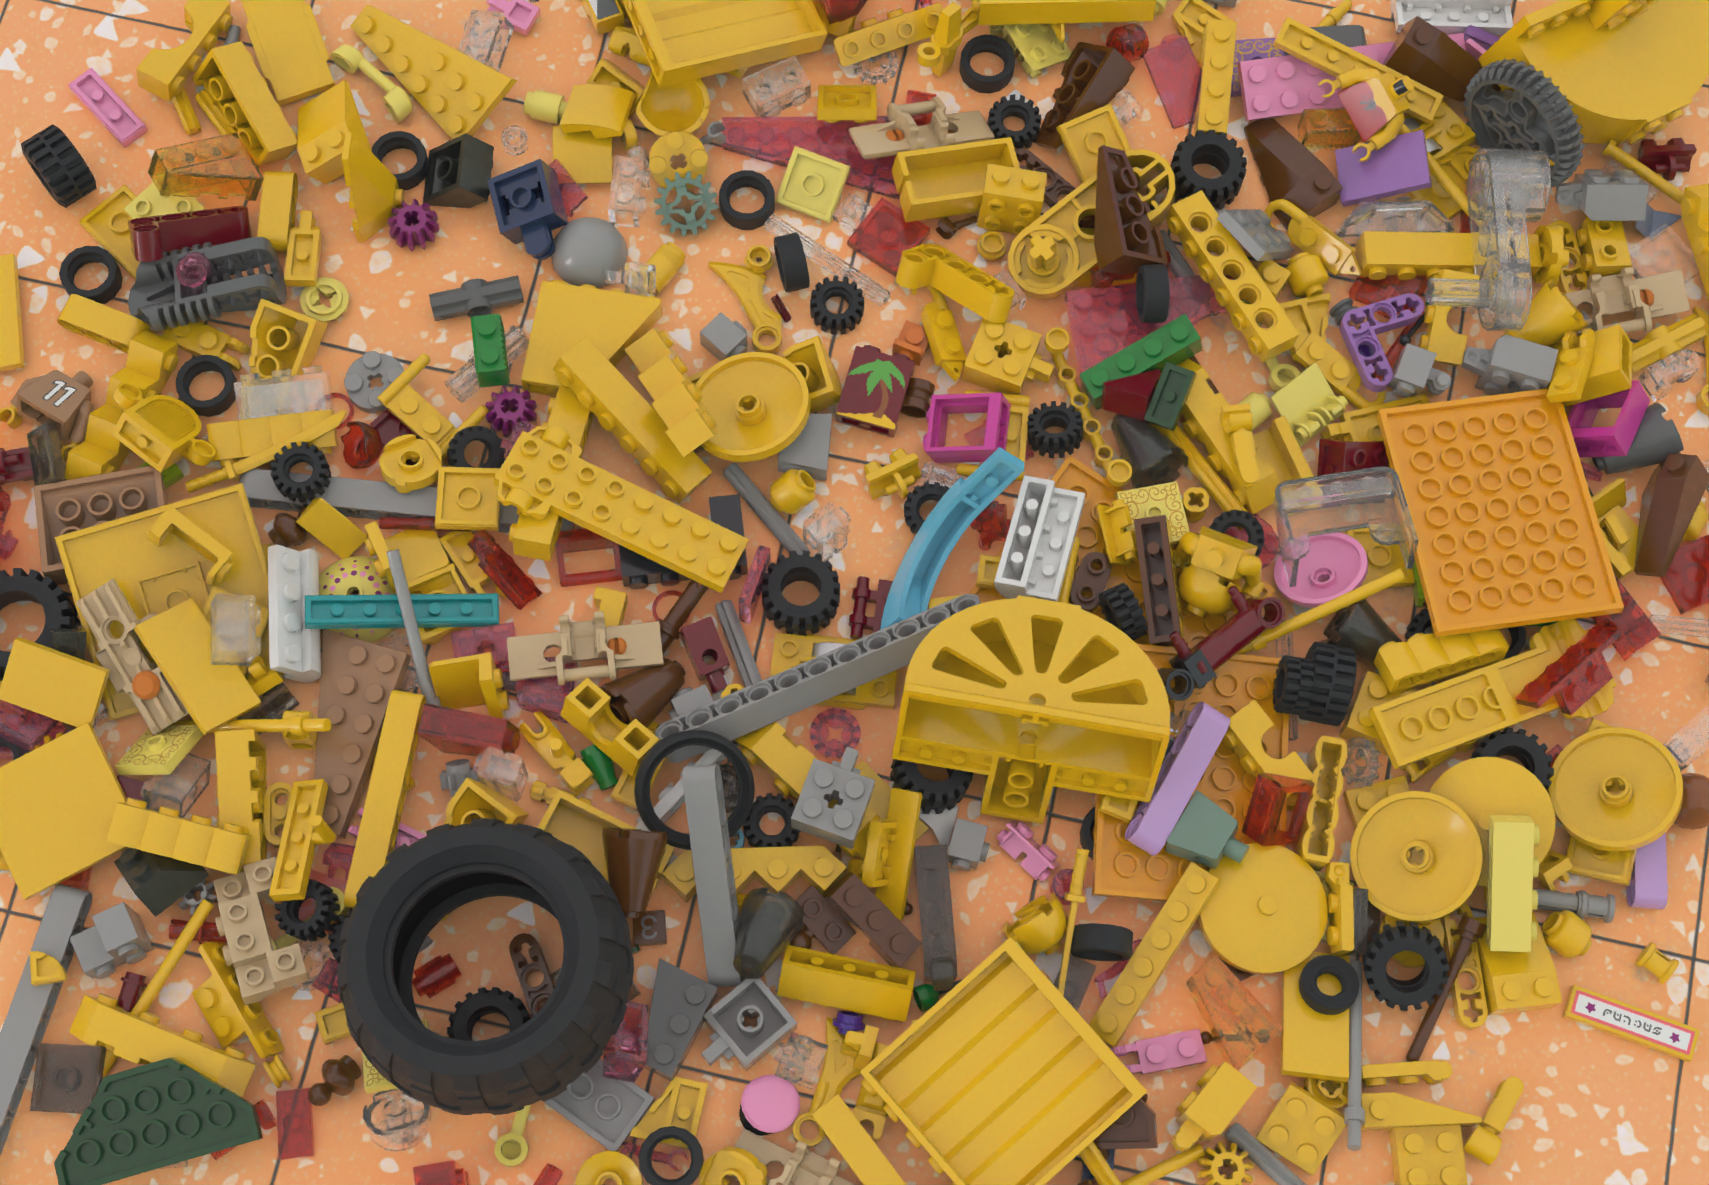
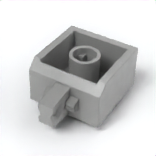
M1586 169L1584 174H1575L1574 182L1562 183L1556 186L1555 202L1557 204L1578 207L1592 221H1645L1648 184L1640 179V176L1633 174L1632 170L1616 169L1614 174H1602L1603 171L1599 169Z
M1506 334L1498 338L1490 350L1468 346L1464 352L1461 367L1478 375L1475 388L1483 390L1487 395L1546 389L1551 382L1558 349Z
M846 747L841 762L833 760L832 765L815 758L813 759L791 817V828L853 849L876 781L860 775L861 770L854 768L859 756L858 750ZM836 799L838 800V805L836 804L833 809L829 808L828 802Z
M754 972L704 1015V1021L714 1033L709 1037L713 1043L701 1053V1056L709 1066L723 1055L728 1061L735 1057L747 1071L797 1029V1022ZM748 1015L752 1019L756 1016L757 1026L755 1028L751 1026L744 1027V1017Z

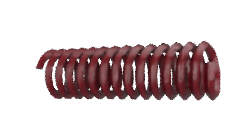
M776 294L771 300L786 323L792 317L778 294Z

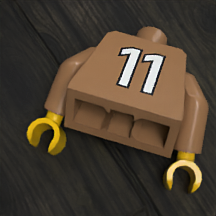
M53 370L46 375L26 379L10 401L12 406L0 409V420L6 422L12 415L11 419L7 422V426L16 429L21 425L22 417L64 442L69 439L72 440L71 444L65 445L60 452L62 459L66 461L68 452L85 441L89 414L94 411V405L91 402V391L89 389L93 385V380L84 371H79L71 378L59 370Z

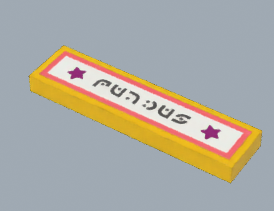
M1577 985L1570 987L1562 1016L1686 1062H1690L1693 1059L1700 1029Z

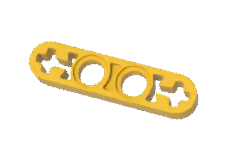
M1464 903L1456 910L1458 915L1473 919L1472 911L1467 904ZM1449 915L1440 918L1444 929V948L1449 963L1454 952L1453 944L1460 939V936L1458 934L1451 936V932L1457 930V924L1454 919H1450ZM1477 942L1472 943L1470 953L1465 958L1451 989L1456 1021L1461 1027L1470 1030L1480 1027L1488 1017ZM1460 973H1468L1474 978L1475 985L1473 989L1465 990L1461 988L1458 983ZM1476 994L1477 998L1472 999L1470 1003L1472 1011H1478L1479 1016L1471 1022L1470 1017L1464 1016V1011L1469 1009L1468 999L1462 1001L1461 997H1469Z

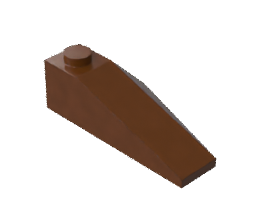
M1079 42L1061 72V75L1064 77L1062 86L1054 91L1052 97L1056 99L1053 109L1046 113L1035 143L1042 147L1057 150L1063 142L1056 127L1107 105L1127 85L1135 67L1115 48Z
M1274 118L1255 120L1244 127V133L1253 159L1257 162L1261 173L1262 185L1265 186L1269 196V203L1276 199H1285L1313 218L1337 203L1343 189L1341 184L1325 164ZM1275 210L1273 213L1288 231L1292 218L1282 210Z
M1104 145L1098 148L1094 246L1099 270L1124 275L1138 272L1141 265H1168L1163 237L1159 228L1153 229L1147 213L1151 210L1147 202L1142 203L1136 188L1139 183L1125 151Z

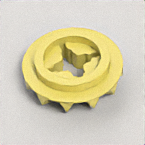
M330 277L317 278V287H304L300 296V305L304 314L326 323L333 319L338 321L339 316L343 312H347L348 301H350L345 286L340 281ZM319 293L327 299L331 298V308L326 307L324 304L319 305L321 303Z

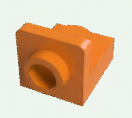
M906 320L898 339H895L893 343L892 355L893 353L906 355L910 358V361L915 362V365L920 366L929 347L924 327Z

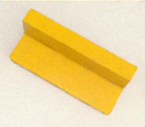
M1285 415L1273 419L1269 429L1253 434V440L1258 445L1256 452L1262 463L1269 462L1276 471L1284 496L1276 501V504L1282 516L1287 518L1317 507L1323 495Z

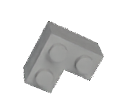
M124 902L92 916L95 926L69 937L83 972L92 979L95 977L97 979L108 977L116 971V967L126 962L128 964L137 963L146 958L147 952L154 950L140 915Z

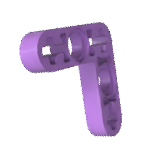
M1413 293L1399 295L1350 310L1343 316L1339 326L1340 333L1363 384L1370 391L1382 392L1386 390L1393 378L1392 368L1376 335L1417 322L1424 311V302L1418 295ZM1405 304H1407L1409 308L1414 307V312L1411 313L1409 309L1403 310ZM1383 311L1388 314L1390 321L1386 323L1379 322L1375 319L1374 313ZM1352 321L1354 324H1360L1359 329L1356 330L1354 326H1348L1349 322ZM1368 345L1373 349L1374 355L1365 357L1359 353L1358 347ZM1374 370L1378 376H1384L1381 382L1378 378H1372Z

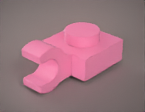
M487 0L486 2L490 5L487 11L492 15L500 17L501 24L527 36L540 15V8L525 0H511L510 2L507 0Z

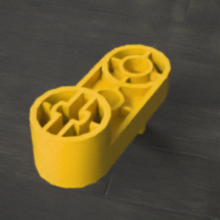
M1146 149L1128 150L1125 153L1138 180L1137 188L1141 190L1146 186V196L1142 197L1139 192L1137 193L1142 203H1148L1151 211L1147 213V216L1153 228L1161 225L1167 218L1171 205L1174 202V173L1168 161L1158 153ZM1097 172L1023 229L1012 241L1008 253L1009 273L1015 286L1026 296L1038 300L1054 299L1068 292L1098 268L1094 235L1085 234L1079 228V223L1083 217L1095 215ZM1167 188L1166 199L1159 206L1155 201L1156 195Z

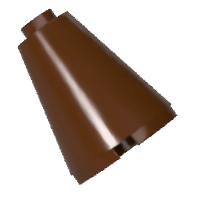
M666 658L663 659L664 665L644 667L599 687L611 697L609 706L613 714L624 724L629 725L634 719H637L648 728L685 684L684 676L686 673L678 661Z
M602 828L609 885L614 891L625 917L639 918V912H646L668 841V832L652 830L651 833L641 829Z

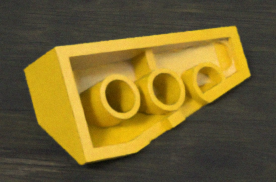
M345 132L342 153L343 171L346 186H349V208L354 209L357 217L352 218V227L357 242L364 243L388 225V218L393 217V208L398 209V207H402L404 190L399 189L397 178L352 132Z
M261 298L250 326L252 347L251 356H249V366L251 368L250 386L247 389L246 419L284 415L287 413L319 349L328 323Z
M818 335L792 345L782 352V358L795 365L807 383L811 398L810 413L839 403L842 393L840 379Z
M467 777L448 803L444 825L448 823L454 826L470 824L472 819L481 818L496 819L507 824L517 825L518 823L523 824L529 814L505 795ZM451 913L446 915L442 921H445Z

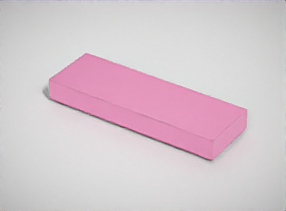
M92 68L68 84L70 90L124 148L148 131L146 125Z

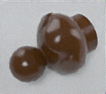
M308 506L301 508V510L298 513V518L301 516V514ZM279 513L275 516L274 528L268 532V535L275 544L289 548L291 545L296 546L304 543L307 539V531L296 523L298 519L287 513Z
M344 1055L339 1060H326L321 1069L324 1083L314 1084L309 1089L308 1099L315 1106H323L330 1101L332 1093L340 1096L350 1094L354 1089L355 1080L362 1076L357 1063L348 1055Z

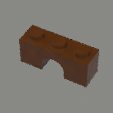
M854 873L845 874L823 897L846 921L853 923L870 940L869 945L889 966L901 967L922 945Z

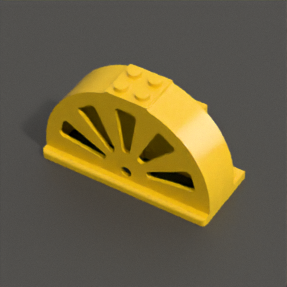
M1560 0L1525 15L1478 58V61L1482 68L1497 60L1502 61L1505 58L1509 61L1515 59L1518 63L1524 61L1527 66L1533 65L1537 72L1542 70L1544 77H1551L1552 83L1555 86H1560L1559 91L1562 95H1567L1565 99L1568 104L1573 105L1572 111L1578 115L1576 121L1582 126L1579 132L1583 134L1584 139L1581 142L1608 144L1613 139L1617 142L1616 146L1626 142L1633 145L1646 137L1645 133L1651 132L1652 135H1655L1668 127L1667 122H1673L1683 116V109L1692 103L1691 98L1709 75V0ZM1498 84L1502 91L1505 89L1512 92L1516 91L1508 86Z
M1020 595L1012 599L984 602L959 611L942 621L928 633L914 652L906 674L892 759L984 774L985 780L980 814L1043 824L1053 786L1150 803L1170 740L1168 696L1156 667L1138 644L1120 629L1104 619L1081 609V606Z

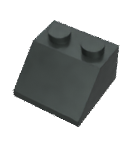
M465 133L429 150L423 204L427 202L430 206L471 208L487 201L490 194L487 180L490 179L493 168L494 147Z
M128 848L114 861L132 891L155 917L209 876L203 866L134 848Z

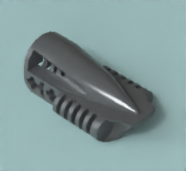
M251 237L215 246L211 242L203 243V248L200 244L192 246V250L187 246L183 247L181 251L178 249L172 250L171 255L168 251L163 252L164 257L160 260L140 262L136 272V281L130 289L128 300L131 316L151 323L153 330L158 332L167 330L168 326L176 328L178 327V322L181 326L189 324V320L192 324L199 323L200 318L202 321L210 320V315L213 319L220 318L221 312L257 310L261 298L279 305L285 304L287 290L283 270L271 242L264 237ZM270 264L272 273L267 274L264 265ZM258 267L259 274H255L253 268ZM247 270L248 276L244 277L242 272Z

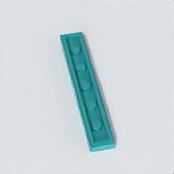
M498 593L410 594L418 628L499 627ZM397 594L305 595V629L405 628Z

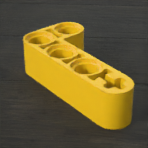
M927 243L902 251L895 280L900 286L908 289H919L930 285L990 322L1001 324L1008 321L1015 291L1008 285L937 244Z

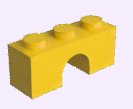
M1442 269L1438 271V275H1433L1430 285V293H1434L1432 305H1427L1424 315V322L1428 323L1426 335H1421L1418 347L1437 353L1434 360L1435 363L1450 366L1462 365L1468 335L1453 332L1447 324V314L1453 306H1474L1480 275Z
M586 678L566 696L560 715L629 775L633 776L638 771L642 760L649 750L659 742V738L637 719H634L629 725L621 722L610 709L611 697L589 678Z
M1254 699L1230 717V725L1222 741L1227 747L1235 750L1240 757L1239 761L1243 769L1255 776L1260 783L1259 787L1264 796L1277 804L1312 779L1314 775L1295 751L1282 759L1272 758L1265 753L1262 747V737L1274 723Z

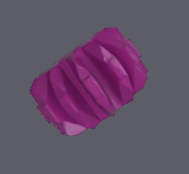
M414 199L411 205H407L402 200V209H392L393 217L388 218L387 222L390 228L389 234L393 240H396L400 248L408 244L409 250L413 252L416 245H420L425 250L426 241L435 243L434 233H438L440 230L439 223H437L438 216L434 210L431 211L430 205L427 202L419 205L418 200Z
M503 385L501 388L502 394L492 392L491 398L493 401L486 402L485 406L489 412L485 417L488 423H492L493 431L498 432L502 430L503 436L506 438L510 435L511 431H514L515 435L519 437L521 434L520 429L523 428L530 431L532 428L530 422L537 420V413L534 411L537 408L536 401L530 400L531 395L529 391L526 390L520 393L517 385L513 387L512 391H508L507 387Z

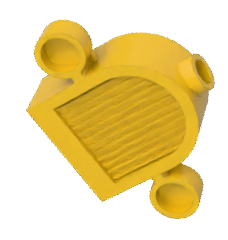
M129 382L119 383L113 398L125 411L120 416L111 435L160 473L184 457L194 465L207 466L210 464L216 451L207 441L196 440L201 431V421L191 407L167 395H151L143 399L142 392L137 386Z

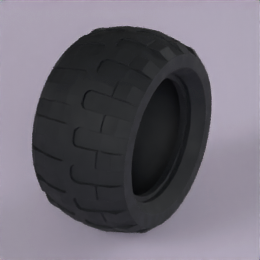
M481 818L472 819L470 824L454 826L448 823L426 831V837L417 840L410 846L404 843L386 857L388 863L378 871L374 878L368 876L356 894L357 903L349 918H345L340 936L341 957L340 964H338V991L345 1009L350 1034L372 1066L386 1080L407 1096L449 1113L459 1115H472L473 1113L502 1115L524 1109V1106L534 1104L540 1100L545 1102L567 1090L566 1086L575 1081L583 1072L587 1073L596 1065L603 1055V1049L608 1044L611 1036H615L624 1019L629 988L633 982L634 958L631 950L629 926L623 910L608 882L581 851L572 845L556 839L551 833L540 828L521 823L513 825L501 820ZM496 896L527 900L539 905L552 914L559 922L563 937L564 952L561 973L551 996L529 1021L507 1034L479 1041L451 1039L441 1036L423 1025L413 998V970L424 940L446 915L469 902Z

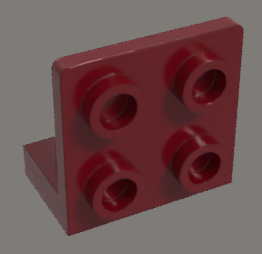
M1320 438L1317 484L1323 495L1321 501L1338 504L1385 502L1389 460L1384 441H1344Z

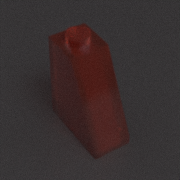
M424 703L417 735L443 753L513 760L515 750L520 745V729L507 719Z

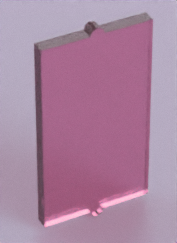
M1183 37L1168 43L1162 41L1161 45L1142 51V57L1172 128L1176 129L1191 123L1194 124L1202 73L1187 38Z

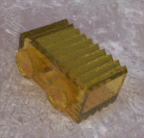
M1345 108L1303 109L1297 127L1299 142L1308 150L1311 148L1313 150L1316 148L1319 150L1322 148L1325 150L1328 148L1331 150L1333 148L1339 149L1354 146L1360 142L1361 136Z

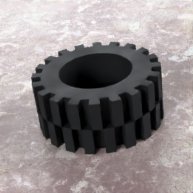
M13 568V576H10L5 570H1L0 610L17 601H33L41 604L45 612V625L35 643L75 657L76 654L72 651L71 647L72 645L80 647L81 637L75 631H82L80 620L76 617L78 615L77 609L70 598L48 576L44 578L38 571L30 569L28 575L22 568ZM0 650V680L2 681L11 652Z

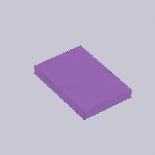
M1423 130L1397 135L1395 139L1378 151L1375 149L1371 151L1370 159L1366 162H1359L1361 158L1367 155L1365 148H1360L1355 153H1352L1354 146L1335 150L1338 181L1343 187L1340 194L1343 207L1432 187L1426 139Z

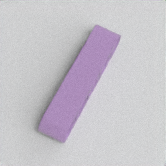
M1203 701L1193 708L1161 765L1150 803H1140L1126 829L1125 839L1152 856L1160 852L1227 732L1230 718Z
M1666 833L1654 842L1637 848L1629 886H1626V897L1629 907L1664 909L1666 907L1668 899Z

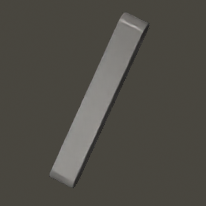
M718 764L684 766L682 773L683 790L708 983L716 987L738 986L746 979V966L721 770Z

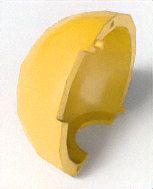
M651 71L643 95L637 105L636 114L644 127L657 136L673 131L693 133L700 128L708 116L710 101L707 87L698 78L659 88Z

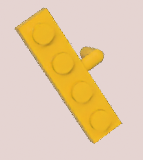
M324 779L293 782L269 896L274 902L304 900L316 845L331 844L336 840L335 833L322 818L329 786Z

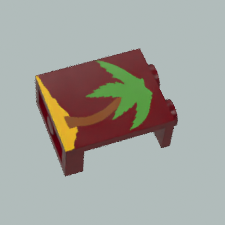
M864 345V347L856 346L835 413L836 422L894 438L908 384L914 373L915 362L910 361L908 356L900 353H893V355L881 353L879 348L871 345Z

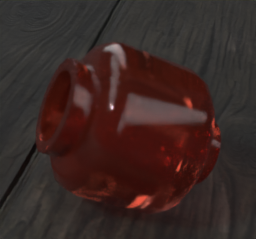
M1135 23L1117 26L1109 32L1106 39V47L1115 48L1131 63L1140 60L1146 55L1149 39L1146 31L1140 25Z

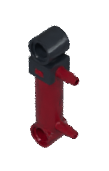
M1231 586L1228 588V593L1238 612L1201 642L1190 649L1184 638L1177 631L1172 632L1169 638L1178 654L1169 660L1172 668H1160L1157 670L1164 683L1168 700L1183 701L1189 698L1194 688L1200 689L1216 676L1214 671L1267 629L1278 627L1285 617V609L1282 602L1275 597H1251L1246 600L1236 586ZM1264 607L1265 614H1264V617L1262 618L1261 611H1262V608ZM1172 678H1174L1175 686L1173 690H1171L1170 682Z

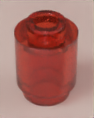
M447 953L443 957L438 955L413 970L416 977L412 979V984L420 997L426 994L431 999L457 983L455 979L462 976V973L450 953Z

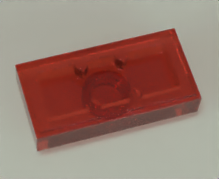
M310 1088L276 1091L278 1154L280 1160L315 1157L312 1103L308 1099Z

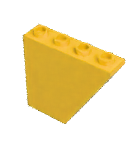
M561 280L542 281L521 377L523 390L556 397L559 386L570 388L558 380L553 368L559 357L585 336L616 367L627 355L624 349L645 335L662 317V299L648 293L640 295L628 294L621 289L601 290L589 284L575 286Z

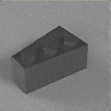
M660 958L642 1064L645 1069L672 1081L677 1076L705 1022L704 1015L712 1008L719 992L718 987Z

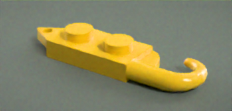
M1276 199L1266 207L1264 212L1270 219L1275 210H1282L1292 218L1288 226V237L1291 242L1304 252H1308L1310 255H1317L1324 267L1334 275H1340L1341 273L1362 274L1354 254L1356 250L1311 215L1308 216L1293 203L1285 199ZM1271 221L1269 224L1275 229V226L1272 224Z
M928 285L925 287L931 292L933 301L927 303L922 309L921 320L936 366H941L956 382L960 377L967 357L952 310L948 309L944 294ZM910 289L911 294L915 295L917 293V289Z
M1298 331L1299 336L1292 348V357L1305 368L1316 362L1331 389L1336 394L1344 396L1357 409L1384 403L1386 399L1385 390L1378 392L1376 400L1367 401L1356 392L1361 382L1356 366L1314 331L1310 333Z

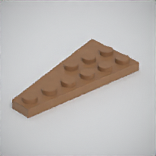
M323 629L318 718L330 719L331 729L326 732H317L314 780L324 779L329 785L322 818L335 835L345 838L378 749L392 690L399 691L411 656Z

